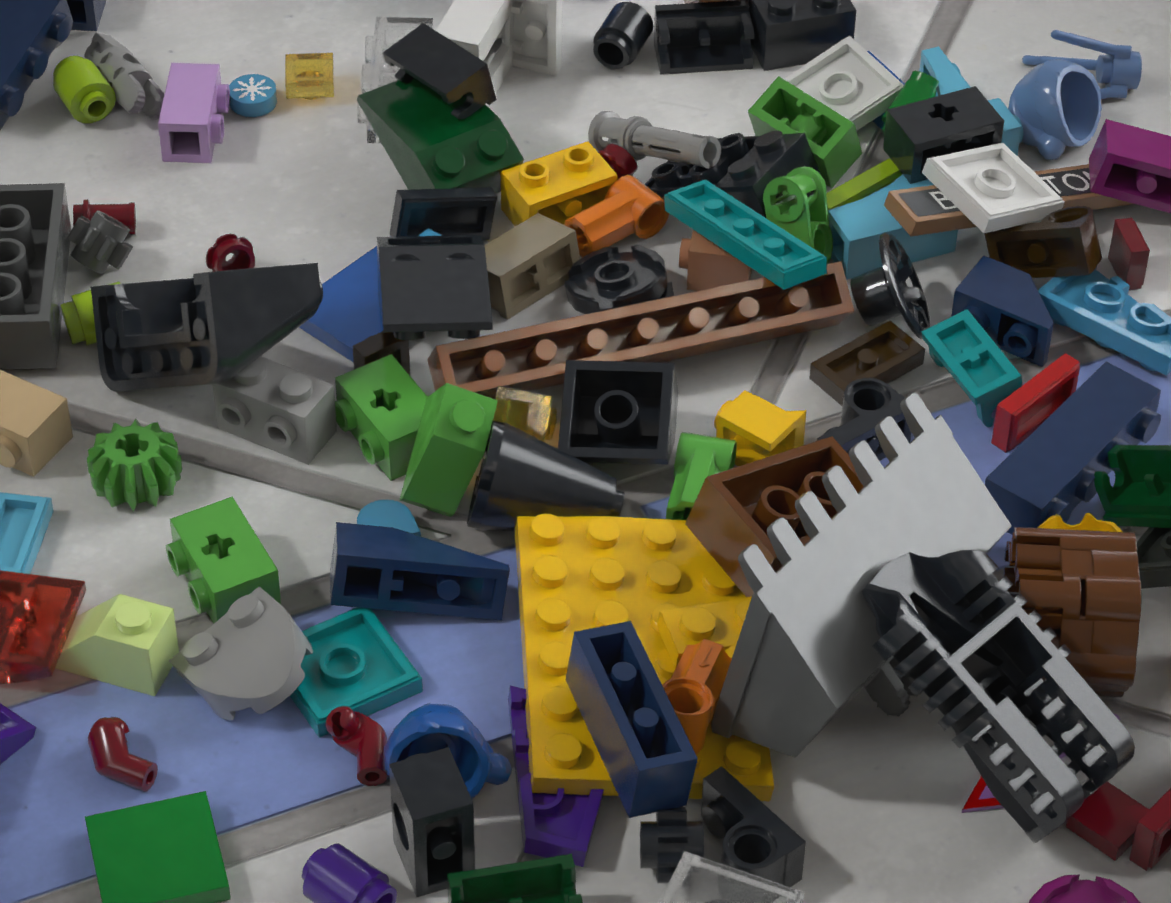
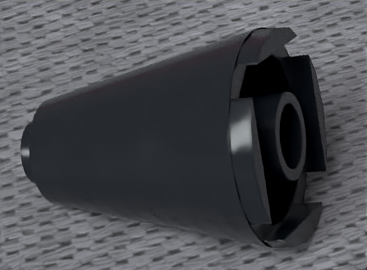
M493 420L485 453L482 457L479 475L476 476L467 517L468 527L476 528L477 530L515 531L517 516H537L540 514H552L557 517H620L625 492L616 490L617 478L506 422Z

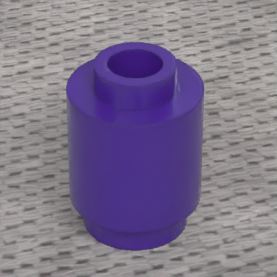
M339 843L333 844L326 849L320 848L309 857L302 870V879L304 880L303 894L314 903L396 902L397 890L389 884L388 876Z

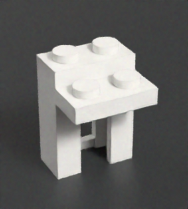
M454 0L435 30L487 63L495 95L511 67L556 76L562 66L563 0Z

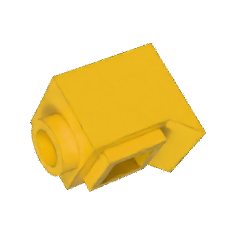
M744 390L733 401H726L717 412L714 420V427L717 429L716 437L736 440L735 465L742 466L803 446L807 410L785 411L763 398Z

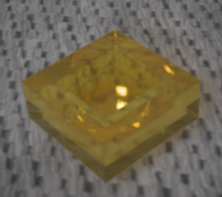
M333 53L285 54L286 99L303 98L312 100L334 97Z

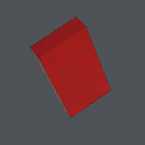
M1066 353L997 404L991 443L1006 453L1029 437L1076 391L1080 362Z

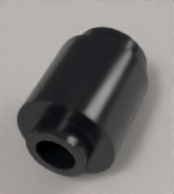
M632 2L616 4L594 36L593 52L596 59L610 69H621L631 64L653 32V20L649 13L640 5Z

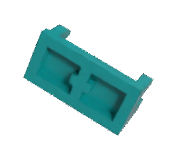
M966 309L921 331L922 339L928 345L929 354L933 361L939 367L944 366L974 403L978 418L986 427H992L994 422L992 417L993 410L997 407V404L1023 385L1022 375L969 310Z

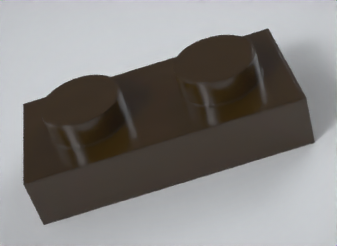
M890 320L812 362L809 379L842 406L845 388L852 381L860 378H874L888 384L923 365L925 348Z

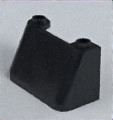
M318 263L193 274V278L91 287L98 360L102 379L105 385L113 391L224 383L230 380L315 315L323 299V287L319 279Z

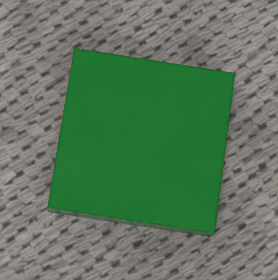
M206 791L85 816L102 903H217L231 900L229 883Z

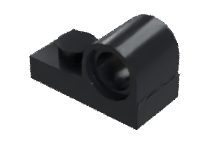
M874 378L854 380L846 386L844 391L840 426L830 428L822 436L818 437L817 441L833 436L849 454V450L856 443L864 440L869 444L878 460L881 461L886 456L876 435L875 426L883 418L891 416L910 443L912 432L900 407V403L905 397L881 380Z
M722 766L703 778L701 817L713 835L721 839L724 838L720 884L721 890L726 897L735 903H766L802 880L806 841Z

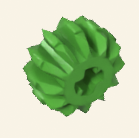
M137 419L134 420L131 426L126 427L113 422L111 433L96 434L94 447L88 449L87 466L92 487L95 489L97 496L108 499L111 507H116L124 502H127L133 511L139 503L143 502L156 507L159 496L173 495L174 486L181 479L182 460L178 452V444L174 440L173 433L163 432L158 422L151 423L145 427L141 426Z

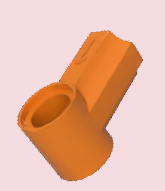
M625 175L610 186L604 200L566 219L565 226L576 230L579 255L583 258L587 254L609 247L633 233L642 239L653 237L664 227L669 218V213L665 211L663 198L635 176Z
M706 639L695 645H687L671 679L665 681L662 685L695 754H698L704 747L707 728L714 715L732 660L725 652L723 645Z

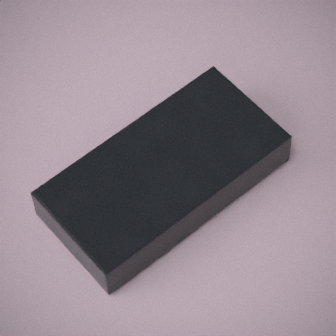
M492 187L397 190L389 234L391 237L419 236L429 228L442 236L481 235L483 240H489L497 195Z

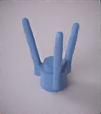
M1059 30L1051 32L1053 39L1106 53L1107 55H1099L1097 60L1025 55L1022 58V62L1026 65H1040L1048 60L1061 59L1081 65L1087 70H1096L1097 82L1103 83L1106 88L1100 89L1101 100L1106 98H1126L1127 89H1137L1141 80V55L1139 52L1132 51L1130 45H1113Z

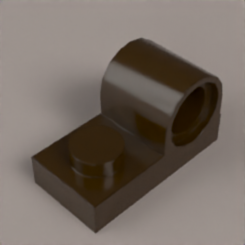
M1086 206L1067 207L1047 215L1039 223H1027L984 233L989 258L1026 272L1032 278L1090 275L1102 260L1093 210Z

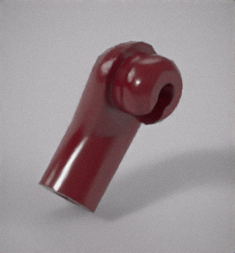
M339 706L333 709L327 716L326 729L340 747L357 757L358 781L367 786H377L384 783L387 779L384 763V747L387 743V735L382 726L366 715L353 711L348 706Z
M118 717L98 719L92 725L88 735V744L96 771L104 777L144 792L148 791L156 779L157 764L129 753L125 733L130 731L125 721Z

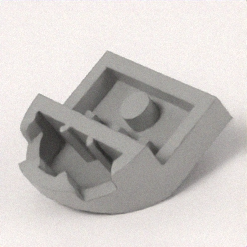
M258 587L249 595L237 599L230 606L228 612L206 631L191 637L185 643L183 649L170 659L169 662L179 675L205 699L217 716L226 720H234L235 711L251 707L257 714H263L289 697L304 680L305 673L301 668V663L304 656L312 654L313 650L310 642L287 610L261 587Z

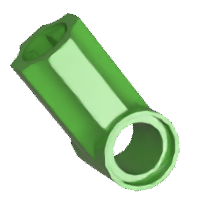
M687 432L681 433L674 464V483L666 508V519L687 520L706 477L734 468L737 450L736 440Z

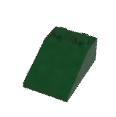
M415 78L407 82L397 80L360 94L357 97L358 104L408 190L492 187L495 193L501 192V171L523 164L524 158L503 122L486 104L468 118L459 120L451 115V112L465 102V96L451 104H447L442 100L441 95Z

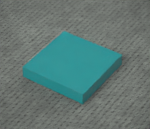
M356 607L302 631L310 642L313 653L304 656L301 668L305 673V678L290 697L319 738L329 734L326 729V719L329 713L336 707L348 706L353 711L369 716L423 692L422 677L371 609Z

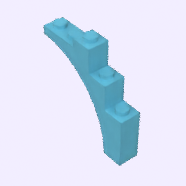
M939 46L921 51L919 71L939 81L936 96L970 88L961 76L958 66L955 63H951ZM1000 98L988 100L1004 119L1001 143H1004L1018 156L1019 143L1023 140V127L1020 119L1010 112ZM902 174L893 183L863 199L828 210L829 227L833 236L831 259L833 262H842L846 280L883 266L879 250V238L884 232L891 233L901 243L912 263L955 252L958 230L910 236L884 206L889 191L934 185L929 179L910 184Z

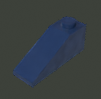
M336 522L330 567L331 605L502 620L510 568L508 564L393 527Z

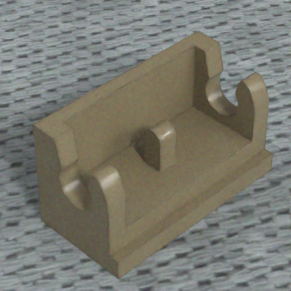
M537 213L485 245L491 308L499 311L501 317L508 320L564 285L565 280H569L568 271L575 262L580 260L576 230Z

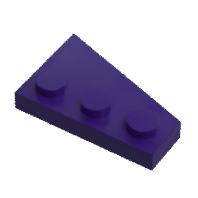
M510 685L508 706L524 853L545 858L572 854L574 864L584 867L601 807L604 789H591L590 795L564 794V788H558L557 794L532 793L528 757L529 738H527L525 708L527 699L526 689Z

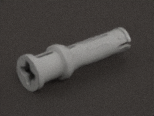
M601 111L595 115L588 130L589 143L597 152L603 150L607 144H616L627 150L635 161L651 156L710 168V166L713 167L717 164L721 155L720 142L714 136H702L678 130L653 127L647 119L639 116L623 119L612 111ZM602 137L608 138V141H604Z

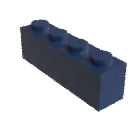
M1105 362L986 477V488L1011 524L1007 532L1013 535L1014 527L1037 528L1055 514L1060 515L1062 520L1067 523L1072 510L1081 501L1089 502L1097 493L1094 485V473L1096 471H1105L1109 474L1113 471L1110 467L1108 452L1115 445H1138L1141 441L1147 443L1154 436L1161 421V415L1157 413L1161 390Z

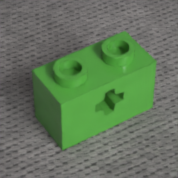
M780 76L775 79L748 110L755 136H761L771 131H781L783 134L805 133L821 176L825 180V184L831 189L862 154L855 123Z
M391 354L335 377L337 424L344 432L350 431L358 440L366 460L371 465L377 464L390 481L407 473L425 401L428 397Z
M233 496L170 518L172 543L166 545L167 557L175 575H185L189 581L187 584L189 595L199 614L207 612L214 624L228 612L230 606L237 599L249 595L258 587H261L281 604L278 569Z

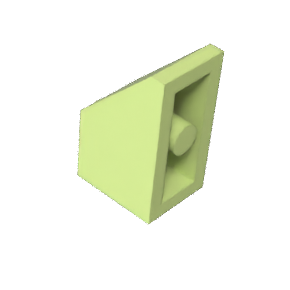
M118 594L72 619L48 658L49 667L156 696L173 667L169 660L179 653L174 609Z

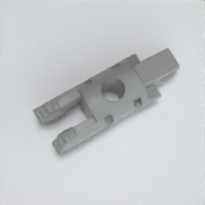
M96 32L90 46L86 49L84 57L91 60L97 66L114 90L117 103L125 108L128 113L138 114L142 110L149 118L159 119L164 92H162L150 74L126 47L111 36Z

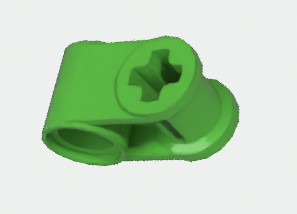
M798 167L786 176L777 177L767 184L763 194L766 219L827 257L828 264L833 251V236L829 227L825 180L818 171L811 167ZM814 190V194L807 197V193ZM783 191V196L776 199V195Z

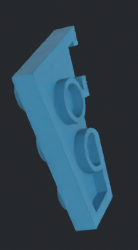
M1096 267L1090 275L1054 277L1038 289L1054 323L1078 331L1094 339L1098 345L1114 349L1138 361L1149 370L1158 371L1164 375H1168L1171 372V317L1154 304L1138 303L1128 295L1130 285L1118 276L1111 277L1109 280L1097 271Z

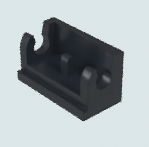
M748 0L655 5L654 47L660 75L753 69L754 56L750 39H754V28Z
M425 23L419 25L383 52L385 62L388 65L400 68L395 74V78L401 82H407L415 78L441 95L442 100L447 104H451L465 96V102L451 112V115L459 120L468 118L486 103L491 105L497 100L487 63Z

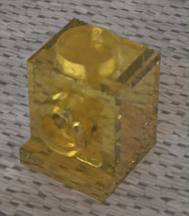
M498 386L495 399L498 402L493 420L506 422L542 441L551 440L557 423V409L551 407L553 396Z

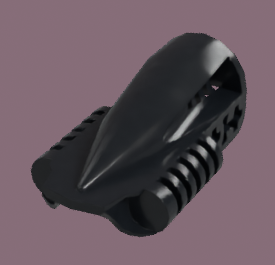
M960 550L939 557H927L909 552L886 563L861 591L876 617V629L881 636L872 647L884 661H887L892 656L895 657L900 664L893 671L899 678H902L907 673L913 678L914 682L907 688L914 696L923 690L930 698L923 704L929 714L936 708L942 712L944 717L937 723L944 731L950 726L953 728L957 736L952 741L958 748L964 746L993 796L1025 831L1032 842L1037 843L1067 821L1082 806L1084 799L1113 778L1131 761L1135 753L1133 738L1124 725L1067 661L1066 657L1071 653L1070 649L1065 644L1057 649L1051 642L1057 634L1051 627L1042 632L1036 625L1042 619L1036 610L1029 615L1023 610L1022 606L1028 601L1021 593L1015 598L1011 596L1007 590L1013 583L1007 576L998 581L992 574L999 567L987 553L978 550ZM1027 718H1028L1036 727H1033V726L1031 725V723L1027 720ZM1081 721L1086 725L1085 728L1080 725ZM1045 735L1054 742L1052 746H1049L1043 739ZM1062 753L1071 760L1068 765L1059 757ZM1080 770L1088 777L1081 784L1075 776Z

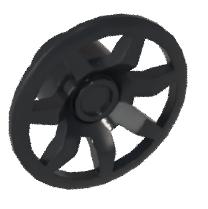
M884 232L879 238V250L883 266L856 276L850 281L856 307L868 326H873L902 315L911 331L918 338L922 339L921 331L930 328V316L922 286L912 262L901 243L891 233ZM910 278L913 287H907L905 281Z

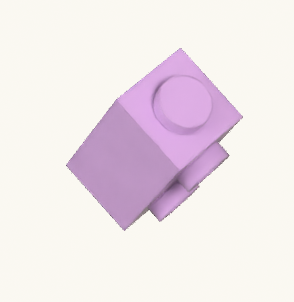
M171 63L158 121L163 162L211 163L215 144L223 143L224 117L221 113L229 112L230 88L229 84H221L219 64Z

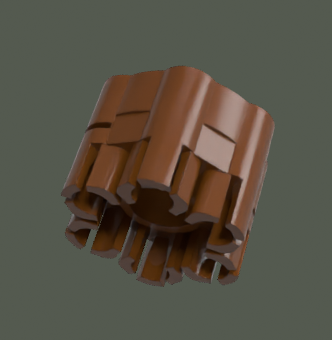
M1014 527L1011 542L1007 541L1004 555L1005 562H1009V566H1015V568H1004L1003 578L1007 576L1013 583L1007 591L1021 593L1028 602L1022 606L1023 610L1028 615L1034 610L1038 612L1042 619L1036 625L1042 632L1051 627L1057 634L1051 642L1057 649L1063 644L1070 649L1071 653L1066 657L1067 661L1098 696L1123 697L1124 692L1133 686L1135 679L1142 604L1135 533ZM1011 594V596H1012L1013 598H1015V597L1018 595V594Z

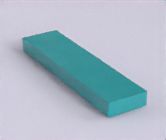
M706 179L664 195L666 212L783 290L827 274V257Z

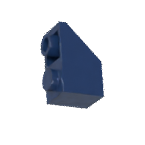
M983 255L955 289L951 317L968 309L1000 350L1043 367L1048 359L1054 323L1031 275Z

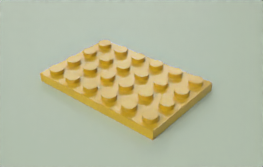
M552 514L517 516L515 545L524 689H526L527 698L525 708L527 738H529V772H531L532 793L557 794L558 788H564V794L590 795L591 789H604L603 796H619L565 680L575 631L631 621L663 685L665 681L671 679L675 667L657 628L660 610L746 597L686 526L687 520L612 516L557 517ZM710 721L704 747L696 754L698 760L688 799H702L703 778L722 766L760 801L770 802L774 790V779L769 748L735 735L726 738L712 732Z

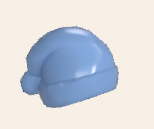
M1052 59L1034 67L1016 84L1010 96L1008 109L1021 121L1023 127L1022 142L1037 147L1044 159L1057 160L1064 153L1066 146H1083L1094 136L1101 117V93L1094 75L1087 69L1069 61Z

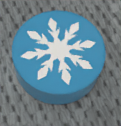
M259 74L243 75L233 80L229 85L230 108L241 116L260 117L271 112L277 105L276 84L267 76Z

